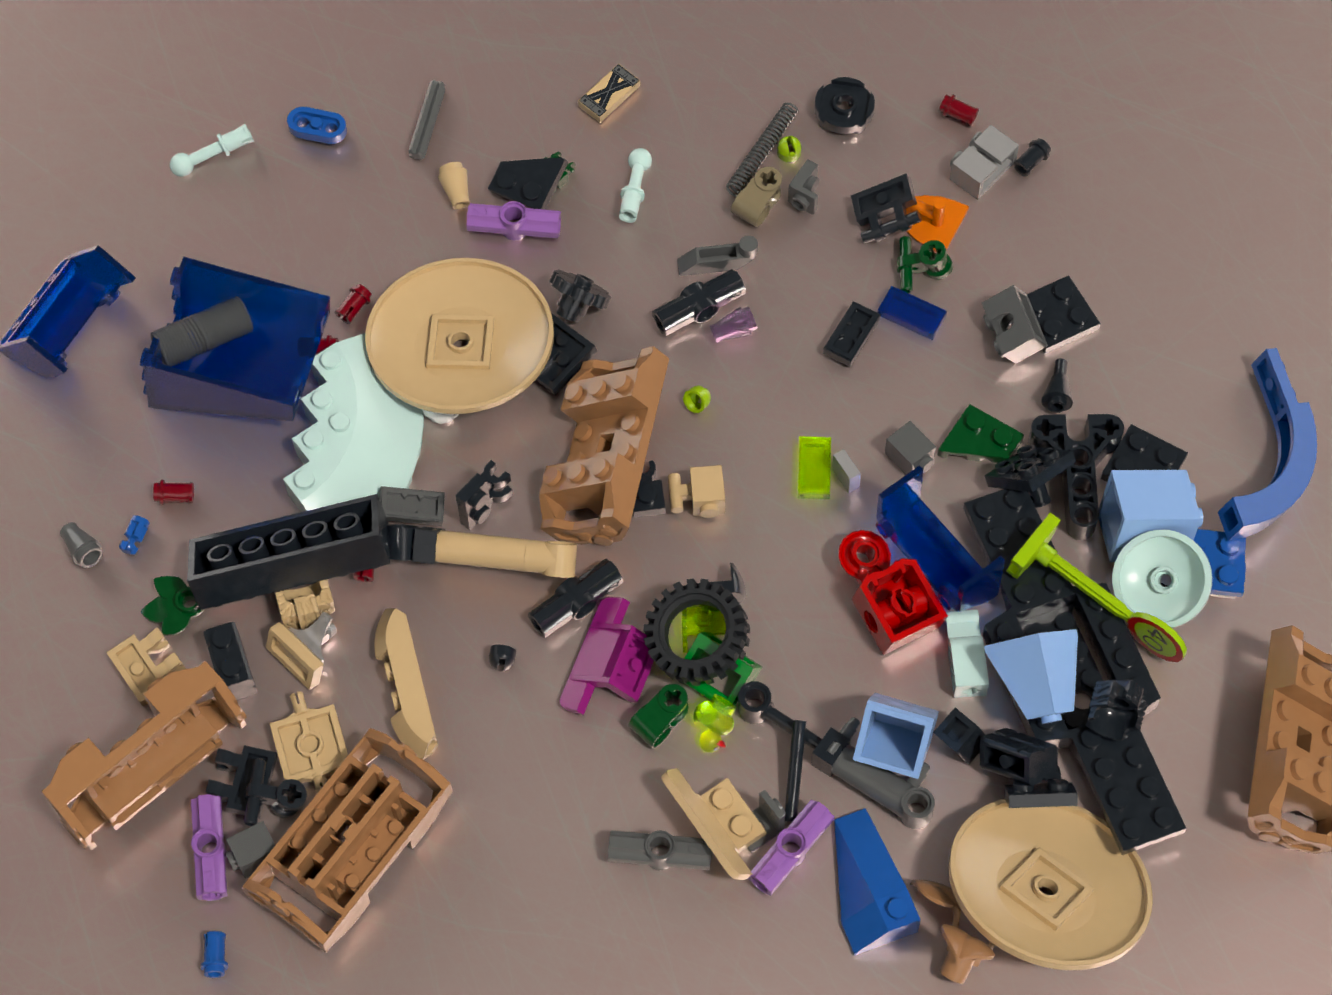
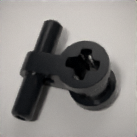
M263 759L253 760L250 783L246 784L244 799L247 800L244 817L245 825L253 826L258 823L260 803L270 805L273 813L279 817L289 818L295 815L306 801L307 791L305 786L295 779L285 780L278 787L263 784L266 761ZM284 794H288V795H289V800L292 801V803H288V802H287V801H288V798H287L286 796H283V795H284Z

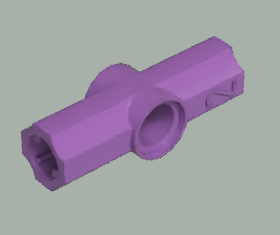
M516 201L507 202L503 206L470 203L467 211L466 226L467 231L503 234L504 237L513 241L520 240L525 236L558 239L561 229V211L525 208L523 204Z
M211 794L198 795L196 798L191 799L193 827L191 846L194 851L196 895L198 900L216 901L228 896L225 864L227 849L224 844L222 802L220 796ZM207 843H217L216 848L212 852H201L203 846Z
M811 799L789 827L779 833L777 841L751 871L753 875L748 877L758 890L771 896L790 872L804 861L806 853L834 821V816L828 808L819 801ZM788 842H794L800 849L797 852L790 853L785 851L782 846Z

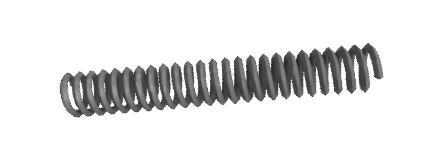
M783 103L773 120H771L768 127L736 170L734 176L726 184L727 191L732 196L736 197L737 195L729 189V186L737 194L747 186L750 179L753 178L752 176L755 175L757 169L760 168L762 162L767 158V155L770 154L769 151H772L779 138L782 137L784 131L792 123L791 120H794L796 113H799L798 108L794 104Z

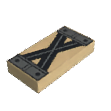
M618 64L578 100V107L601 123L641 86L640 80Z

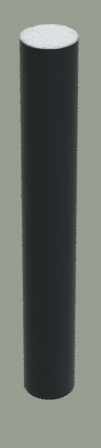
M793 720L785 799V822H793L798 816L806 721Z

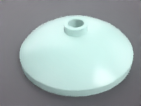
M1153 530L1135 537L1121 550L1114 564L1112 586L1115 597L1123 602L1133 613L1143 612L1162 620L1171 628H1175L1192 620L1206 605L1212 589V570L1206 554L1191 538L1176 531ZM1164 575L1171 577V584L1167 587H1163L1160 582Z

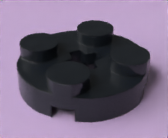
M850 77L835 78L831 80V84L825 87L823 85L817 91L814 107L815 115L818 118L819 126L824 130H830L839 134H860L873 118L875 108L874 95L872 92L870 94L865 88V84L860 80ZM846 101L851 108L844 110L840 109L837 105H842V102Z

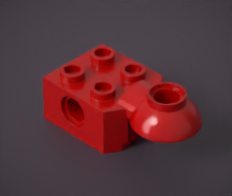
M854 531L842 540L838 556L841 566L859 584L851 600L883 655L939 629L948 615L916 560L901 558L900 560H895L890 566L891 553L888 544L881 536L872 531ZM857 553L866 555L869 563L860 561Z

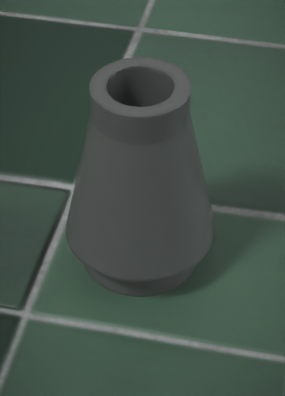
M74 522L62 527L60 536L64 539L76 565L90 568L101 560L103 551L99 541L79 528Z

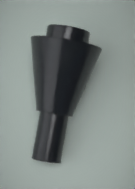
M1062 358L1055 361L1054 375L1051 377L1041 399L1042 405L1054 413L1067 411L1073 405L1069 382L1066 376L1068 362Z

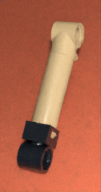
M404 524L388 525L390 559L429 564L440 562L533 572L560 578L575 577L577 543L446 531L443 528H420Z

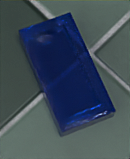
M893 286L889 289L877 312L881 314V317L931 340L935 338L947 316L946 310Z

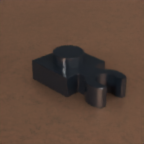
M653 460L649 461V471L642 473L633 509L634 517L666 514L662 480H654L656 465Z

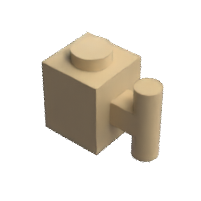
M722 465L690 467V483L681 484L680 474L672 473L667 476L672 513L683 512V501L692 500L693 516L712 518L719 514H725Z

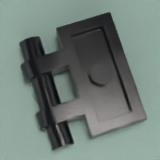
M907 173L851 195L857 222L861 226L870 224L871 229L861 232V237L865 244L874 240L876 242L882 241L887 238L886 235L899 230L905 232L912 229V225L922 222L918 210L909 214L906 211V208L917 204L912 181ZM895 213L896 219L882 224L881 218Z

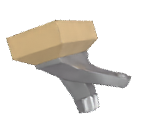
M323 612L310 627L304 630H297L292 627L288 629L278 622L269 629L265 648L308 690H311L320 682L324 666L321 646L337 633V628L331 623L333 618L327 612Z

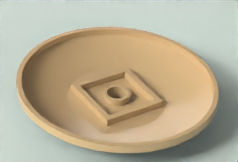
M453 258L418 267L391 284L377 300L370 313L366 326L365 342L368 359L374 374L394 396L405 403L426 411L444 414H466L501 405L527 389L538 378L549 360L554 341V326L552 314L545 297L524 275L508 266L489 260ZM458 340H466L469 342L464 347H456L453 345Z
M1001 799L985 805L973 813L962 824L953 841L949 855L948 872L952 891L958 905L971 924L984 937L1003 951L1021 960L1058 970L1097 968L1116 961L1127 954L1140 940L1149 923L1152 913L1153 895L1151 882L1141 858L1136 851L1121 855L1107 822L1079 806L1009 808L1006 800ZM1047 887L1054 895H1046L1039 888Z

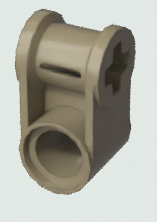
M763 167L758 170L747 186L736 196L731 206V212L751 225L759 227L781 197V173L773 167Z

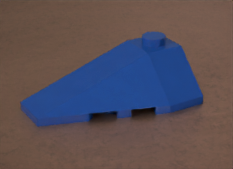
M866 808L835 819L834 828L841 926L854 956L917 933L921 919L908 889Z

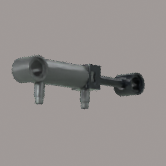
M751 681L741 687L738 694V713L745 722L759 724L768 719L792 735L793 719L773 707L774 703L771 702V692L765 684L759 681ZM750 699H759L763 704L758 707H752L746 702ZM852 717L848 723H845L840 732L831 727L823 739L806 728L804 743L814 749L811 760L812 766L829 777L834 774L899 816L901 822L908 828L921 829L930 823L933 816L935 799L928 789L920 786L930 770V766L924 762L919 779L909 777L905 781L892 771L854 761L855 748L850 745V739L860 724V721L855 717ZM912 803H919L925 808V811L915 813L908 806Z

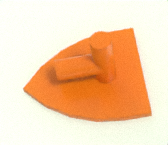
M915 196L917 204L906 208V211L909 214L918 210L922 222L912 225V229L906 232L921 245L931 240H937L942 242L947 250L968 212L969 206L941 196Z

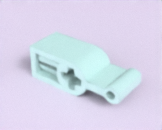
M978 609L946 612L948 617L945 620L953 697L987 696L989 679Z

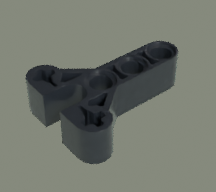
M1066 414L1040 415L1033 420L1028 439L1029 445L1041 448L1057 447L1061 450H1071L1075 460L1085 464L1082 466L1073 464L1061 472L1066 530L1070 537L1075 540H1087L1095 532L1099 517L1095 468L1106 454L1115 452L1124 432L1123 421L1112 414H1088L1084 428L1085 440L1074 441L1068 436ZM1074 489H1082L1087 494H1078ZM1076 518H1085L1089 523H1079Z

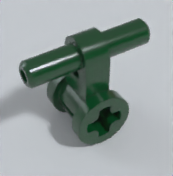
M902 236L899 239L900 256L897 258V272L900 274V291L902 293L909 294L913 291L912 274L927 272L929 277L939 280L946 278L952 272L953 262L942 242L937 240L928 241L921 246L918 253H912L911 238L909 236Z

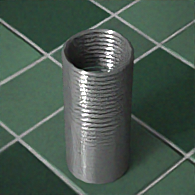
M238 296L229 298V300L226 299V301L224 300L206 308V310L203 309V311L201 310L189 317L187 316L182 320L180 319L168 326L157 329V331L151 332L150 336L160 361L166 369H169L172 366L196 357V355L199 356L203 352L206 353V351L213 350L218 346L224 345V343L227 344V342L229 343L241 336L250 334V332L252 333L253 324L242 300Z

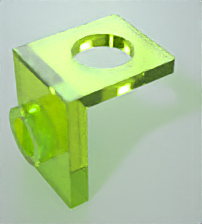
M704 604L693 605L682 610L683 653H688L687 635H698L700 632L725 635V619L719 610Z

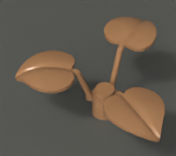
M911 880L910 885H914L926 898L952 910L954 914L952 925L943 924L941 927V932L947 943L946 950L948 954L939 971L949 980L964 984L973 966L978 967L981 960H992L995 953L992 949L996 945L992 942L987 945L958 928L961 909L952 888L930 880Z

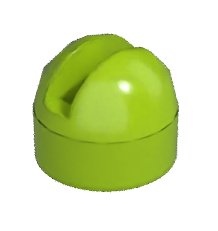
M794 136L781 138L777 146L778 157L784 162L798 160L801 156L800 141ZM788 145H792L793 152H789Z
M700 385L691 387L683 395L684 405L693 413L702 412L711 401L709 390Z

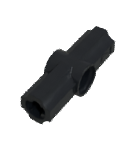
M731 269L705 284L700 281L690 284L681 292L680 297L653 310V318L660 332L667 336L694 321L696 323L708 321L716 315L720 307L745 295L746 288L738 272Z
M604 559L579 578L575 576L561 583L556 589L555 594L529 612L528 617L537 632L546 638L571 619L579 620L588 615L595 608L599 599L623 583V577L612 561Z

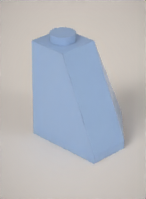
M1077 629L1036 633L984 646L985 653L1027 720L1041 718L1042 724L1061 721V714L1074 711L1078 643Z

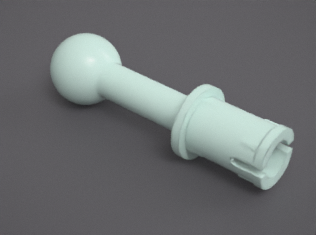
M243 124L224 135L217 134L219 141L189 155L186 153L175 154L170 160L172 173L180 177L187 176L193 171L195 165L222 152L230 156L231 151L254 142L247 125Z
M643 148L634 149L629 154L628 164L632 169L629 185L623 187L620 193L622 203L619 218L627 223H633L636 220L640 203L645 197V193L640 187L644 171L649 169L652 164V157Z

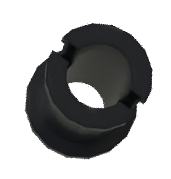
M1040 138L1032 140L1029 143V148L1014 161L1013 165H1015L1016 171L1022 176H1028L1042 160L1049 158V153L1051 152L1049 144Z

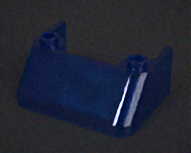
M99 245L68 255L56 266L1 338L0 352L11 360L46 378L65 374L68 368L65 361L67 354L64 351L97 307H101L104 304L110 306L114 303L121 293L118 290L120 286L132 283L136 277Z
M919 465L878 495L876 515L878 522L875 524L876 528L885 539L890 538L907 559L917 561L929 584L937 591L940 602L947 610L953 609L956 612H961L988 603L999 593L1005 560L1000 556L985 568H982L920 499L924 469Z

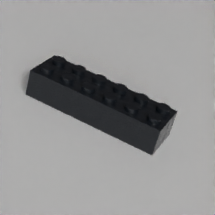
M378 494L190 539L187 582L199 609L203 610L235 601L252 599L268 593L284 591L301 585L314 584L318 581L334 577H343L367 569H376L390 564L389 523Z

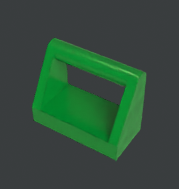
M700 632L684 659L698 660L704 651L711 655L720 647L723 640L711 632ZM747 656L743 660L738 658L736 660L738 667L734 671L741 675V678L729 697L710 684L707 685L705 681H700V686H693L688 681L686 685L729 713L738 702V694L741 687L746 683L754 681L763 667Z

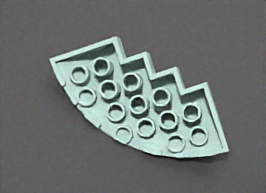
M366 333L336 342L309 359L313 376L320 386L302 397L301 402L305 416L312 426L292 438L296 454L304 465L283 478L288 496L301 512L378 494L379 497L381 486L409 489L412 482V475L422 447L423 410L405 403L394 396L376 377L366 351Z

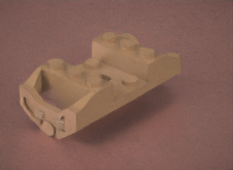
M654 346L642 348L637 358L615 363L596 359L583 361L581 370L567 383L561 411L577 422L567 462L546 466L539 493L542 514L540 529L554 539L580 545L596 544L610 546L613 542L622 541L630 526L669 358ZM589 508L599 515L598 518L577 522L564 520L566 511Z
M1291 625L1271 631L1247 817L1250 831L1258 834L1259 839L1263 841L1278 843L1292 850L1320 854L1332 852V655L1326 654L1304 641V632ZM1298 810L1317 821L1316 833L1305 831L1284 820L1282 813Z
M206 661L198 667L171 672L164 678H158L153 681L143 695L154 718H148L143 721L137 728V732L128 739L117 742L110 749L108 755L104 756L88 737L85 741L71 746L66 752V756L60 760L50 785L43 789L42 793L58 813L62 825L84 849L89 848L93 850L97 846L92 840L91 835L106 822H109L115 830L119 829L223 745L218 732L229 723L240 729L247 725L245 722L247 716L238 705L235 696L223 679ZM212 690L214 697L198 704L196 703ZM77 797V799L75 800L74 804L70 809L68 807V804Z
M370 728L242 886L246 896L277 914L299 930L314 945L327 953L332 945L351 929L371 903L368 896L369 892L406 845L414 849L432 826L445 802L453 793L451 783L432 765L417 757L416 753L404 743L398 744L387 734ZM379 755L393 759L418 776L433 790L430 805L425 807L402 790L399 780L391 775L387 778L383 773V769L374 763L370 767L367 765ZM348 825L349 828H348V829L345 831V833L342 835V837L345 838V841L342 842V841H340L337 837L341 834V832H342V831L345 829V827ZM274 877L334 918L337 922L333 928L324 932L301 910L290 902H284L279 894L270 889Z

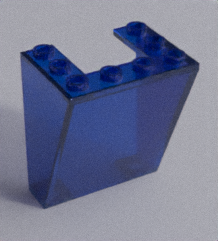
M183 256L180 267H174L170 278V285L174 286L171 298L175 300L173 308L175 318L173 323L201 310L203 311V309L206 310V308L224 300L226 301V299L229 300V298L238 296L250 315L253 332L172 367L162 364L160 339L153 337L150 348H144L140 359V366L144 368L142 372V380L145 381L143 393L147 395L148 407L293 421L330 315V296Z

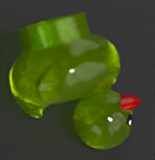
M714 694L710 701L699 703L693 714L695 723L701 722L710 729L704 731L699 738L701 749L707 753H713L720 748H726L721 736L729 734L734 728L732 715L736 711V707L717 694Z

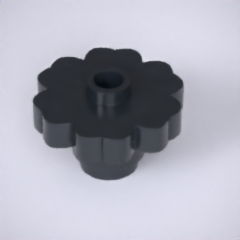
M558 269L554 270L549 280L552 283L551 286L561 292L557 301L559 307L556 313L572 322L578 323L581 317H585L589 306L593 305L600 309H606L610 302L611 296L608 295L609 292L593 284L594 281L584 275H575Z

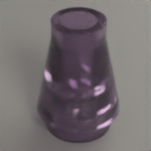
M749 306L743 309L738 307L717 323L710 325L716 343L752 335V331L758 329Z

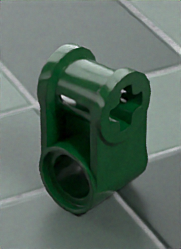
M678 684L664 686L646 705L634 714L628 723V727L650 747L656 748L688 714L689 707L686 690ZM670 700L674 703L679 700V706L675 704L668 706L667 701Z

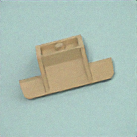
M678 768L667 770L661 776L663 783L725 871L733 879L745 880L753 875L739 853L767 834L730 780L726 778L700 796L693 791Z

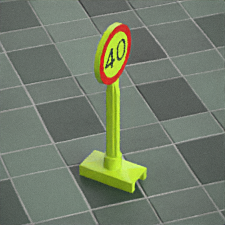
M1050 512L1011 561L1012 564L1006 572L1017 579L1034 560H1037L1043 566H1049L1112 614L1125 620L1133 637L1146 650L1169 662L1183 660L1187 653L1186 645L1178 633L1168 624L1147 613H1133L1123 602L1057 554L1058 551L1048 545L1061 521Z

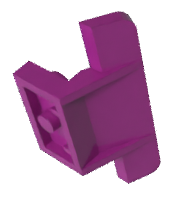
M606 597L600 602L560 697V704L566 711L584 715L595 687H606L630 703L638 702L654 660L649 655V649L645 645L644 638H647V635L633 625L621 624L630 604L626 599Z

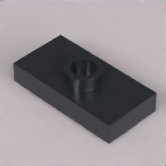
M853 301L823 348V354L851 367L879 323L881 314Z

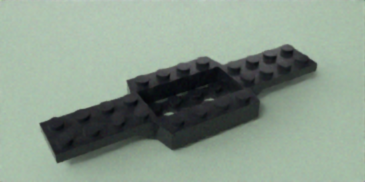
M1003 489L965 502L963 510L1001 590L1007 610L985 624L982 636L986 645L1036 633L1077 629L1075 695L1084 693L1091 699L1096 682L1104 680L1072 614L1075 607L1108 680H1133L1134 683L1141 686L1140 688L1144 689L1142 699L1148 703L1146 711H1144L1145 715L1156 709L1161 697L1122 618L1112 614L1079 588L1072 586L1071 582L1049 566H1043L1037 560H1034L1017 579L1006 572L1012 564L1011 561L1042 523L1029 492ZM1050 540L1048 545L1054 548L1053 543ZM1107 583L1098 584L1111 594ZM1005 685L1027 735L1055 744L1058 748H1068L1079 762L1121 855L1185 833L1187 828L1141 730L1126 732L1124 741L1119 742L1101 737L1086 726L1088 708L1079 709L1075 705L1074 711L1061 714V721L1042 724L1041 718L1027 720Z

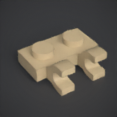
M159 628L150 632L141 641L133 634L106 652L143 707L148 704L143 694L153 681L158 678H164L171 672L186 669L175 652L157 666L149 657L151 654L161 653L170 647V644Z

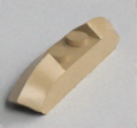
M396 608L385 609L379 620L375 634L374 649L377 660L387 661L384 662L388 682L395 680L397 691L391 692L395 712H399L390 720L400 741L409 746L416 753L417 757L424 760L431 756L438 746L406 614Z

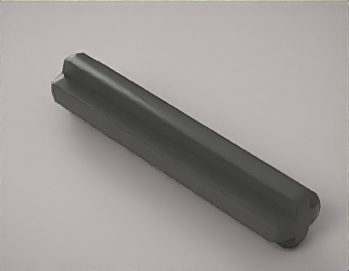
M432 80L429 83L408 150L409 156L413 159L422 160L425 158L445 93V84L441 81Z

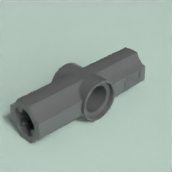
M612 830L610 832L608 862L649 865L656 870H666L670 867L710 870L712 851L703 838L672 836L662 830L654 831L651 834ZM658 845H663L669 851L665 855L658 856L652 853V849Z

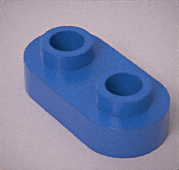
M297 107L287 117L289 131L297 138L326 144H336L341 142L347 134L345 119L338 113L310 107ZM302 124H307L306 127H299Z

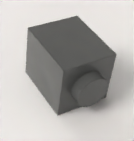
M911 421L886 439L885 454L909 479L918 473H926L933 466L936 446Z
M261 821L227 838L226 841L231 850L225 854L233 871L240 868L246 879L253 874L274 848L275 843L264 821Z

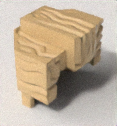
M327 579L303 588L275 592L283 625L287 628L292 627L304 630L310 627L323 612H327L330 615L335 611Z

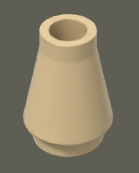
M450 162L439 168L438 180L451 201L453 209L458 210L468 207L470 200L467 169L463 168L460 162Z

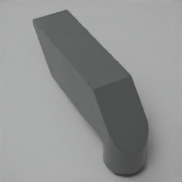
M744 236L739 243L696 247L677 259L679 276L724 272L731 269L738 270L756 257L758 241L753 236Z

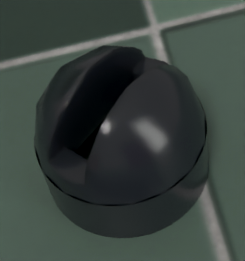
M492 645L490 647L489 662L495 670H497L498 665L503 666V671H506L513 666L517 651L507 645Z

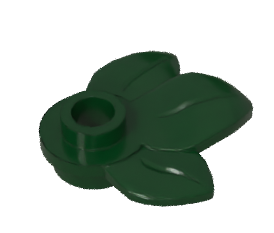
M161 576L154 579V585L159 597L148 603L141 610V614L153 623H162L163 635L169 636L184 631L189 625L190 620L198 617L205 609H199L190 587H187L181 578ZM188 601L196 602L192 607H185Z

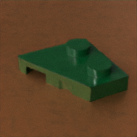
M969 404L939 447L937 455L943 458H947L948 454L967 456V460H989L992 463H999L1000 461L1010 459L1024 439V434Z

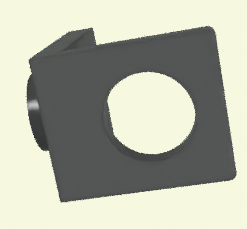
M766 790L759 793V807L752 812L758 821L764 825L767 835L748 846L750 852H754L779 835L785 826L786 812L776 798L772 799Z

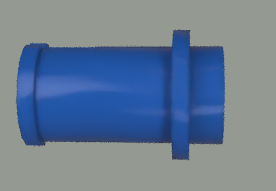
M210 931L204 934L203 937L204 962L201 963V970L204 971V976L219 978L223 977L225 970L228 969V963L225 961L226 934L220 931Z

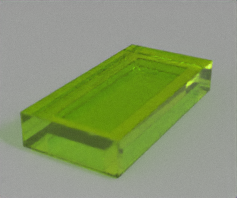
M799 436L798 498L830 499L831 437Z

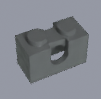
M1012 285L982 302L986 313L983 316L987 327L991 331H995L997 335L994 347L1002 358L1006 357L1017 364L1048 346L1027 293Z

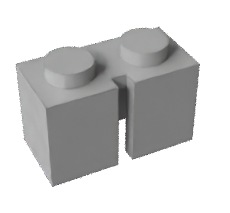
M990 125L983 133L981 131L977 132L963 152L960 150L954 155L950 162V180L978 200L1013 165L1017 159L1019 144Z

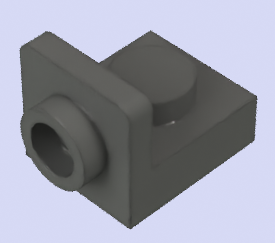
M809 159L806 160L789 184L788 202L797 210L814 214L818 203V195L814 191L820 179L817 177L818 164Z

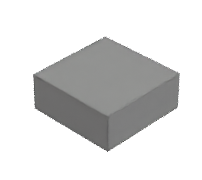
M845 449L833 454L832 470L847 492L850 493L860 487L861 473Z

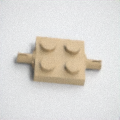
M300 691L297 692L300 704L297 702L295 693L290 695L294 713L285 719L269 724L284 779H295L301 783L314 782L316 792L318 793L327 782V778L346 759L348 752L334 704L319 709H307L304 693Z

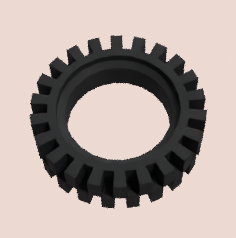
M687 579V585L684 586L677 582L673 584L675 590L669 592L666 588L661 592L664 598L661 601L655 598L652 603L655 608L654 611H648L646 614L649 624H644L643 631L647 635L644 641L649 649V655L667 676L672 679L676 678L679 683L687 684L688 681L693 686H700V681H705L707 685L714 683L713 678L717 676L721 680L727 677L725 671L729 668L734 671L738 667L736 660L738 658L744 659L746 653L743 648L744 646L749 647L750 639L747 636V633H750V625L747 623L748 617L741 604L727 588L724 589L721 584L715 581L714 584H711L708 579H701L700 583H696L694 579ZM701 604L709 605L719 610L725 619L726 632L722 644L714 653L700 660L683 659L673 653L669 645L668 634L670 625L679 612L687 607Z

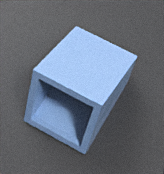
M1111 470L1099 506L1098 517L1110 562L1116 561L1121 550L1132 539L1148 531L1171 530L1194 540L1198 527H1201L1203 524V511L1197 506L1195 499L1196 488L1194 483L1190 482L1187 470Z
M874 693L866 704L853 760L919 779L933 737L939 711Z

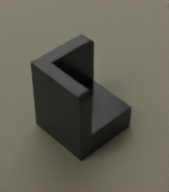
M954 708L933 732L967 764H970L980 753L981 736L986 735L979 726L957 708Z

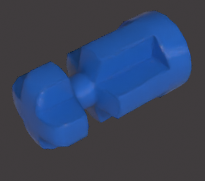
M138 515L132 516L124 533L128 540H121L119 548L123 553L129 555L137 553L139 548L135 546V542H142L150 525L147 519Z

